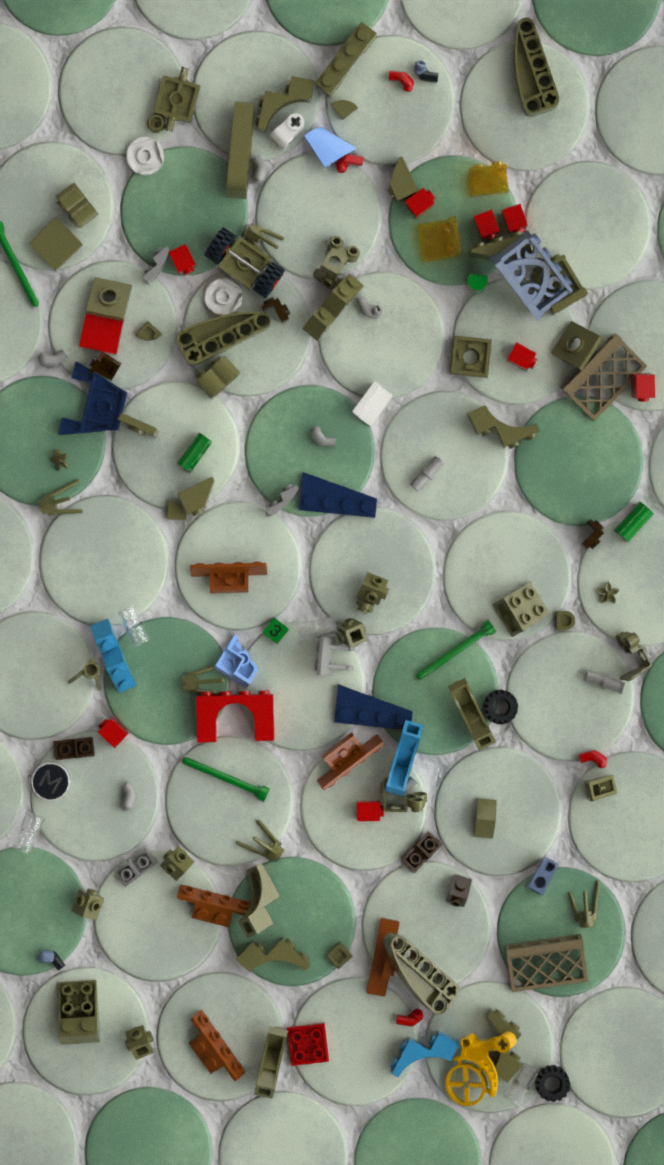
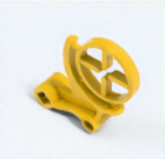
M506 1031L500 1036L484 1040H478L474 1033H470L462 1038L460 1042L462 1046L461 1055L452 1058L453 1061H457L458 1065L453 1067L446 1076L445 1085L450 1098L460 1105L472 1106L481 1101L486 1093L490 1097H495L498 1087V1076L488 1053L489 1051L506 1053L516 1045V1036L512 1032ZM461 1060H468L474 1062L480 1067H477L476 1065L471 1063H462ZM461 1067L463 1068L464 1082L469 1080L468 1068L475 1071L482 1081L470 1082L464 1088L465 1101L457 1097L452 1090V1087H462L465 1085L462 1081H451L453 1072ZM483 1070L489 1079L490 1089H488L487 1079L485 1074L483 1073ZM469 1087L482 1088V1093L477 1100L470 1101Z

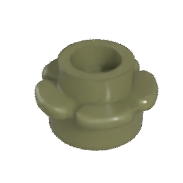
M153 114L147 121V127L151 129V132L159 133V131H163L166 127L165 118L162 115Z
M364 599L356 602L358 605L357 609L362 613L373 612L372 608L375 604Z

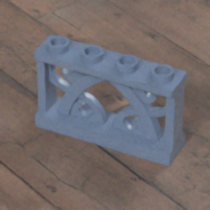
M527 230L524 232L525 234L490 259L530 313L538 320L543 316L544 312L567 294H571L573 290L570 287L572 282L566 275L562 277L560 274L562 269L557 262L554 261L552 263L549 259L552 256L545 247L543 249L540 247L541 240L535 233L531 235ZM526 244L532 245L533 251L528 253L526 248L524 250L525 257H521V248ZM538 252L543 257V259L536 257L538 255ZM514 253H516L517 258L504 262ZM525 265L542 267L540 285L534 282L519 284L525 276ZM518 266H520V267H521V272H520V274H519V275H514V271H515V270H519ZM550 268L555 275L550 276ZM554 281L560 283V288L556 292L549 293L546 291L547 287L549 289L556 288L552 286ZM530 287H534V288H537L538 290H537V292H536V291L533 289V292H532L531 294H529V293H528V289H529ZM546 295L548 298L537 306L543 296Z

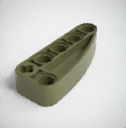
M528 17L522 18L518 22L515 35L514 70L523 111L527 116L534 117L554 110L559 103V94L536 26L532 19ZM523 24H528L531 27V30L528 32H524L521 30L520 26ZM534 42L537 48L529 50L527 43ZM540 60L543 63V67L535 68L533 62ZM546 78L549 81V85L541 86L539 80ZM548 97L555 99L553 104L546 102ZM533 102L537 105V109L530 111L527 108V104Z
M235 101L227 175L228 198L247 199L254 121V103Z
M240 312L222 315L194 324L180 331L176 336V340L187 362L190 365L197 366L264 332L271 326V319L265 312ZM263 316L268 319L265 326L257 324L259 317ZM248 325L251 328L248 335L240 333L242 326ZM226 334H231L234 339L232 343L226 344L223 342V337ZM189 335L191 338L190 342L182 344L180 342L181 336ZM209 343H214L217 346L216 350L212 353L206 351V346ZM192 352H195V354L199 353L197 356L198 360L189 359Z
M395 932L385 935L384 946L388 957L407 989L426 1009L437 1015L446 1012L458 996L459 986L405 937ZM397 939V944L393 946L394 940ZM411 951L410 956L406 958L407 952ZM424 962L423 968L420 969V964ZM437 974L436 979L433 981V976ZM438 1001L437 1006L434 1008V1003Z

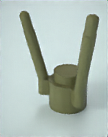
M252 223L247 228L244 234L248 238L247 242L260 251L262 250L255 243H259L260 240L275 249L279 248L274 242L264 237V233L284 240L283 236L269 231L260 225L256 226Z
M80 480L71 482L50 494L44 495L43 499H39L42 514L48 513L50 516L54 514L82 513V509L55 510L57 509V504L69 501L71 497L57 500L54 497L80 483Z
M95 659L90 660L82 671L68 681V684L84 676L87 679H95L97 690H101L100 676L98 675L99 667L95 663Z
M215 665L194 672H188V675L182 676L183 690L190 693L212 692L214 695H219L218 691L198 689L199 684L224 682V679L199 680V677L195 676L213 670Z
M257 820V823L274 844L270 842L267 845L258 838L253 837L255 842L265 848V852L239 841H236V844L267 858L269 861L272 859L276 862L284 852V849L281 847L282 843L273 836L260 820Z
M599 880L596 882L593 910H588L586 891L583 892L584 910L580 911V914L573 894L569 893L576 922H579L581 928L595 926L594 920H597L596 913L600 890Z

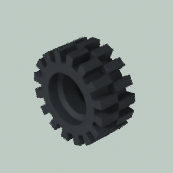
M495 690L485 698L483 711L491 722L502 725L511 722L518 712V703L510 692ZM500 699L505 700L508 704L507 712L501 715L493 710L494 703Z
M548 1065L546 1068L540 1069L541 1071L537 1073L535 1078V1087L538 1094L548 1102L561 1101L570 1090V1081L567 1073L561 1067H556V1065ZM551 1076L557 1077L560 1080L559 1088L554 1091H550L545 1087V1081Z

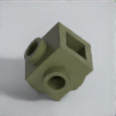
M367 572L357 597L379 605L381 598L385 600L389 589L386 586L389 580Z
M348 618L337 625L338 640L349 648L368 641L362 622L354 618Z
M178 846L174 851L168 850L162 857L165 860L160 866L177 881L195 861Z
M90 888L87 891L79 889L71 911L81 917L97 920L104 898L99 896L96 890Z
M144 1025L134 1027L125 1032L127 1036L125 1045L128 1051L132 1052L136 1060L154 1053L151 1044L154 1041L150 1030L146 1031Z

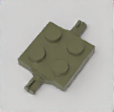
M181 67L179 77L172 78L163 75L153 113L168 119L165 127L166 131L173 132L175 121L187 123L192 121L201 86L191 83L186 79L189 71L187 67Z

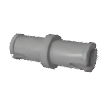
M434 456L425 468L422 467L421 473L410 485L417 492H420L423 486L434 478L433 475L444 465V462L437 456Z
M591 670L588 671L585 679L586 682L601 686V689L605 690L607 688L619 694H622L625 682L609 677L610 675L606 674L604 676Z

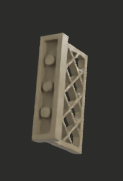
M613 333L593 353L582 371L578 369L560 389L595 421L631 384L629 374L641 373L647 365L622 341L618 334ZM620 345L625 349V358H615V350ZM625 360V372H615V361ZM629 360H636L641 366L635 372H629ZM605 361H612V372H602V364ZM602 374H612V386H602ZM615 374H625V383L623 385H615ZM591 375H599V386H589V377ZM579 388H585V400H578L573 394ZM589 388H599V399H589ZM602 388H612V396L609 399H602ZM589 402H599V410L594 415L589 411Z
M581 934L505 945L512 992L587 982L588 977ZM579 949L580 956L576 961L568 956L571 950ZM558 952L562 955L557 964L549 959L552 953ZM535 955L543 958L538 967L530 962L531 958ZM520 958L525 962L517 969L512 965L511 959ZM565 958L573 963L568 971L560 967ZM546 961L554 966L549 974L540 969ZM527 964L535 969L530 977L521 972ZM577 966L582 970L583 977L575 978L570 973ZM557 969L565 974L561 980H555L551 977ZM537 972L546 977L542 983H536L532 980ZM519 974L527 979L523 985L515 986L514 980Z

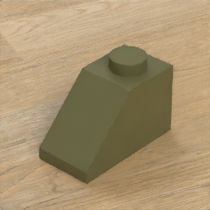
M402 156L398 158L389 183L390 189L387 190L392 200L395 199L397 203L410 198L418 192Z
M213 477L178 493L188 515L192 513L193 516L204 512L202 508L206 507L215 482Z

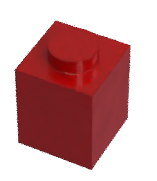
M422 188L407 199L405 205L417 219L435 205L433 201L435 197L429 189L426 191Z
M521 204L501 211L508 234L519 231L525 232L524 229L527 228L528 224Z
M492 209L473 217L481 240L486 239V241L497 238L496 234H499L500 229Z
M186 244L168 252L180 275L184 274L186 276L195 271L194 268L197 266Z
M516 342L506 361L527 372L529 368L533 369L538 359L535 358L536 352Z
M651 373L631 374V397L638 399V402H647L649 398H655V375Z
M106 718L98 726L100 728L98 733L114 748L129 734L114 718L110 720Z
M357 801V821H380V817H384V805H380V801Z

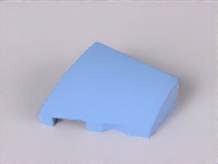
M318 127L304 135L305 140L324 168L356 150L354 146L322 127Z
M234 635L215 664L214 669L246 688L253 680L258 667L250 659L247 650L242 648L238 641V636Z

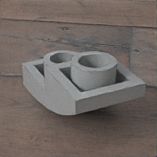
M167 246L165 248L160 247L155 251V257L152 259L157 265L155 267L151 265L144 271L145 275L143 278L148 284L156 279L169 258L168 252H170Z
M290 484L282 489L283 493L280 494L283 499L282 502L276 500L268 504L270 508L266 510L270 517L289 504L299 490L297 485L293 487Z
M146 847L114 872L126 887L156 865L158 860L149 848Z

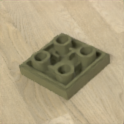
M57 217L29 242L55 271L83 246Z

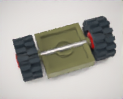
M224 227L221 228L209 244L204 256L216 264L221 261L218 269L248 290L258 279L253 290L267 298L280 281L285 270L273 261L269 264L271 258L242 237H239L232 246L236 235Z

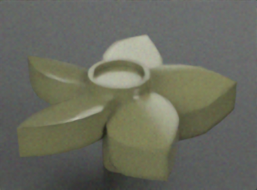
M57 448L54 449V456L49 460L52 463H56V470H60L62 466L69 468L65 461L68 458V454H62Z
M608 581L605 584V589L598 588L596 590L602 595L601 603L607 600L615 603L614 595L620 589H611V584Z

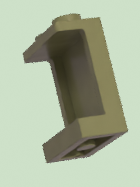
M557 254L550 258L552 263L556 261L562 269L560 271L562 277L566 275L572 282L570 287L573 292L567 294L550 308L553 315L588 295L585 287H582L567 262L565 254L562 256ZM537 266L532 269L533 273L530 276L534 283L540 285L542 267ZM550 268V276L555 275ZM554 281L552 286L556 288L549 289L547 287L546 291L549 293L556 292L560 288V283Z

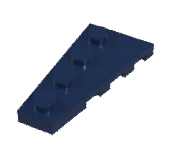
M303 472L299 510L375 518L377 498Z
M338 684L334 723L402 730L405 720L412 722L413 711Z

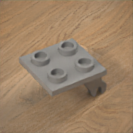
M320 637V640L317 642V652H319L318 660L315 662L317 675L331 676L332 668L353 670V666L331 664L332 649L355 651V647L349 648L348 646L334 645L335 637Z

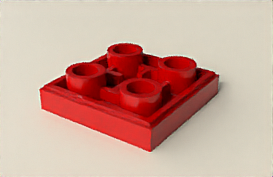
M86 314L79 347L117 355L124 321Z
M325 1022L287 1027L291 1066L329 1062Z

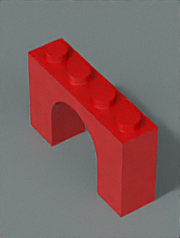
M269 690L258 691V694H250V691H239V695H231V691H221L220 695H212V692H200L201 696H196L197 743L217 742L218 714L223 707L232 703L242 704L252 712L255 722V741L275 740L274 694H270Z

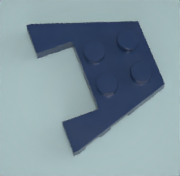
M75 361L72 379L88 382L91 385L82 422L62 417L58 434L70 435L119 430L121 421L118 419L124 411L128 393L97 373L90 374V369Z

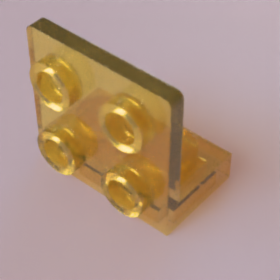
M500 161L491 163L492 166L484 167V164L472 165V168L468 171L470 197L508 193V164H503Z
M456 216L448 217V220L418 224L423 262L461 257Z

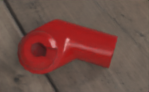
M389 71V81H400L404 91H412L414 81L406 72Z
M347 154L337 160L336 170L339 173H344L351 164L362 166L364 157Z
M596 750L579 754L581 763L593 761L597 764L598 768H605L607 766L606 756Z
M414 1009L408 1016L397 1015L396 1024L413 1027L423 1019V1012L421 1009Z

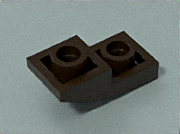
M93 737L53 741L55 760L95 756Z
M428 831L400 861L414 874L442 844Z

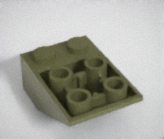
M519 231L510 234V237L507 239H503V237L495 238L487 245L484 242L475 244L470 250L469 255L470 257L491 261L490 258L492 256L498 255L523 234ZM526 244L521 248V257H525L524 250L526 248L528 253L532 252L530 244ZM514 253L504 262L517 258L516 253Z
M97 981L58 982L59 1039L61 1044L100 1042Z

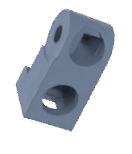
M544 857L526 887L539 895H544L558 867V863Z

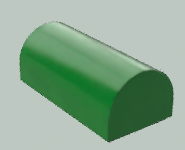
M469 274L467 278L468 291L472 294L482 293L487 285L488 276Z
M199 432L177 464L188 472H192L212 444V441Z
M639 501L614 531L629 543L654 513Z

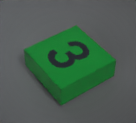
M274 617L263 633L278 644L289 629Z

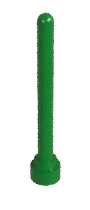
M0 221V244L33 307H37L39 301L4 235L5 227L2 221Z
M489 620L483 622L480 630L416 674L417 679H423L483 636L487 637L496 633L497 631Z
M188 757L182 759L183 764L255 794L254 796L257 797V800L262 802L265 801L270 788L264 785L262 787L251 785Z

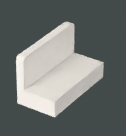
M374 381L352 413L369 426H372L392 398V394Z

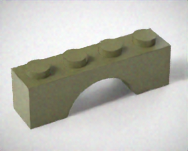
M361 22L316 80L315 87L331 98L355 62L377 38V33Z

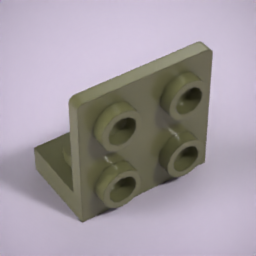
M531 582L492 604L511 637L525 631L550 614Z

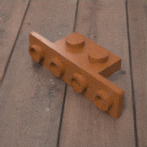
M259 561L253 563L235 562L233 564L221 562L214 564L196 563L195 565H190L191 577L210 576V593H248V576L267 575V563Z
M351 732L322 755L331 770L320 777L317 782L323 790L332 787L341 777L348 775L354 767L362 764L367 757L379 751L384 742L376 734L362 745Z
M180 885L177 899L195 903L192 914L193 919L229 927L232 913L244 916L251 903L247 900L186 885Z
M381 918L367 987L368 994L386 996L390 976H394L395 969L385 949L384 937L390 932L398 934L400 922L397 920Z
M200 1010L191 1018L200 1035L189 1042L190 1046L210 1074L224 1066L231 1078L237 1081L245 1073L242 1064L234 1056L219 1032L209 1021V1018Z

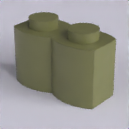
M75 183L56 196L59 200L56 202L63 212L65 210L68 211L71 215L68 219L74 227L78 225L82 228L99 215Z
M218 356L211 363L213 366L208 371L204 369L197 375V384L211 399H214L240 375V372L225 356L222 358Z

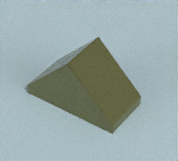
M613 775L584 781L587 797L590 802L617 794Z
M477 798L474 837L493 838L497 800Z

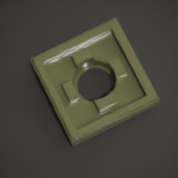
M95 277L86 314L124 321L132 285ZM107 292V294L116 295V298L112 302H106L102 299V294Z
M571 321L551 354L582 371L603 338ZM579 338V347L574 350L569 349L574 339Z
M453 336L450 374L488 378L492 339ZM474 351L477 354V361L474 364H467L463 358L465 352Z
M124 413L119 416V421L127 424L128 429L145 436L147 433L157 437L159 433L157 428Z

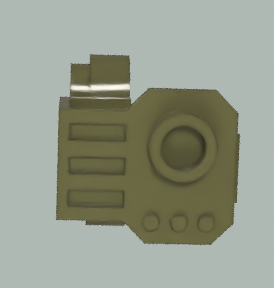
M339 236L329 238L327 248L330 252L321 264L320 269L316 268L313 273L314 278L322 282L327 288L334 289L339 283L336 278L342 267L347 262H356L360 255V251L356 246L344 248L343 240ZM331 257L340 262V265L332 266L329 259Z
M626 631L616 635V640L625 653L633 654L637 651L643 662V665L620 677V680L628 682L653 665L644 647L637 644L640 640L635 632L630 633Z
M385 777L384 781L381 782L380 791L383 793L384 812H407L408 808H411L412 812L423 811L427 802L426 792L407 794L404 799V805L388 804V792L385 791L388 777Z

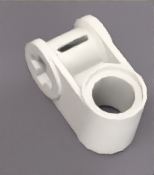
M298 113L291 114L270 134V137L284 150L303 130L305 125L303 117ZM293 119H294V120L300 119V120H299V124H300L299 127H297L296 125H295L294 127H292V125H293L292 120H293Z

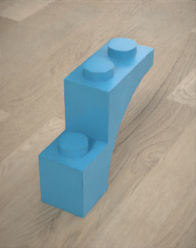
M109 619L91 625L92 633L102 653L105 667L118 692L120 693L137 686Z
M405 720L385 791L400 796L404 795L424 725Z
M440 1031L436 1035L433 1034L428 1043L431 1045L430 1047L409 1037L407 1041L404 1040L399 1048V1051H401L399 1057H395L391 1063L392 1074L399 1078L407 1066L426 1057H439L451 1061L459 1046V1041Z

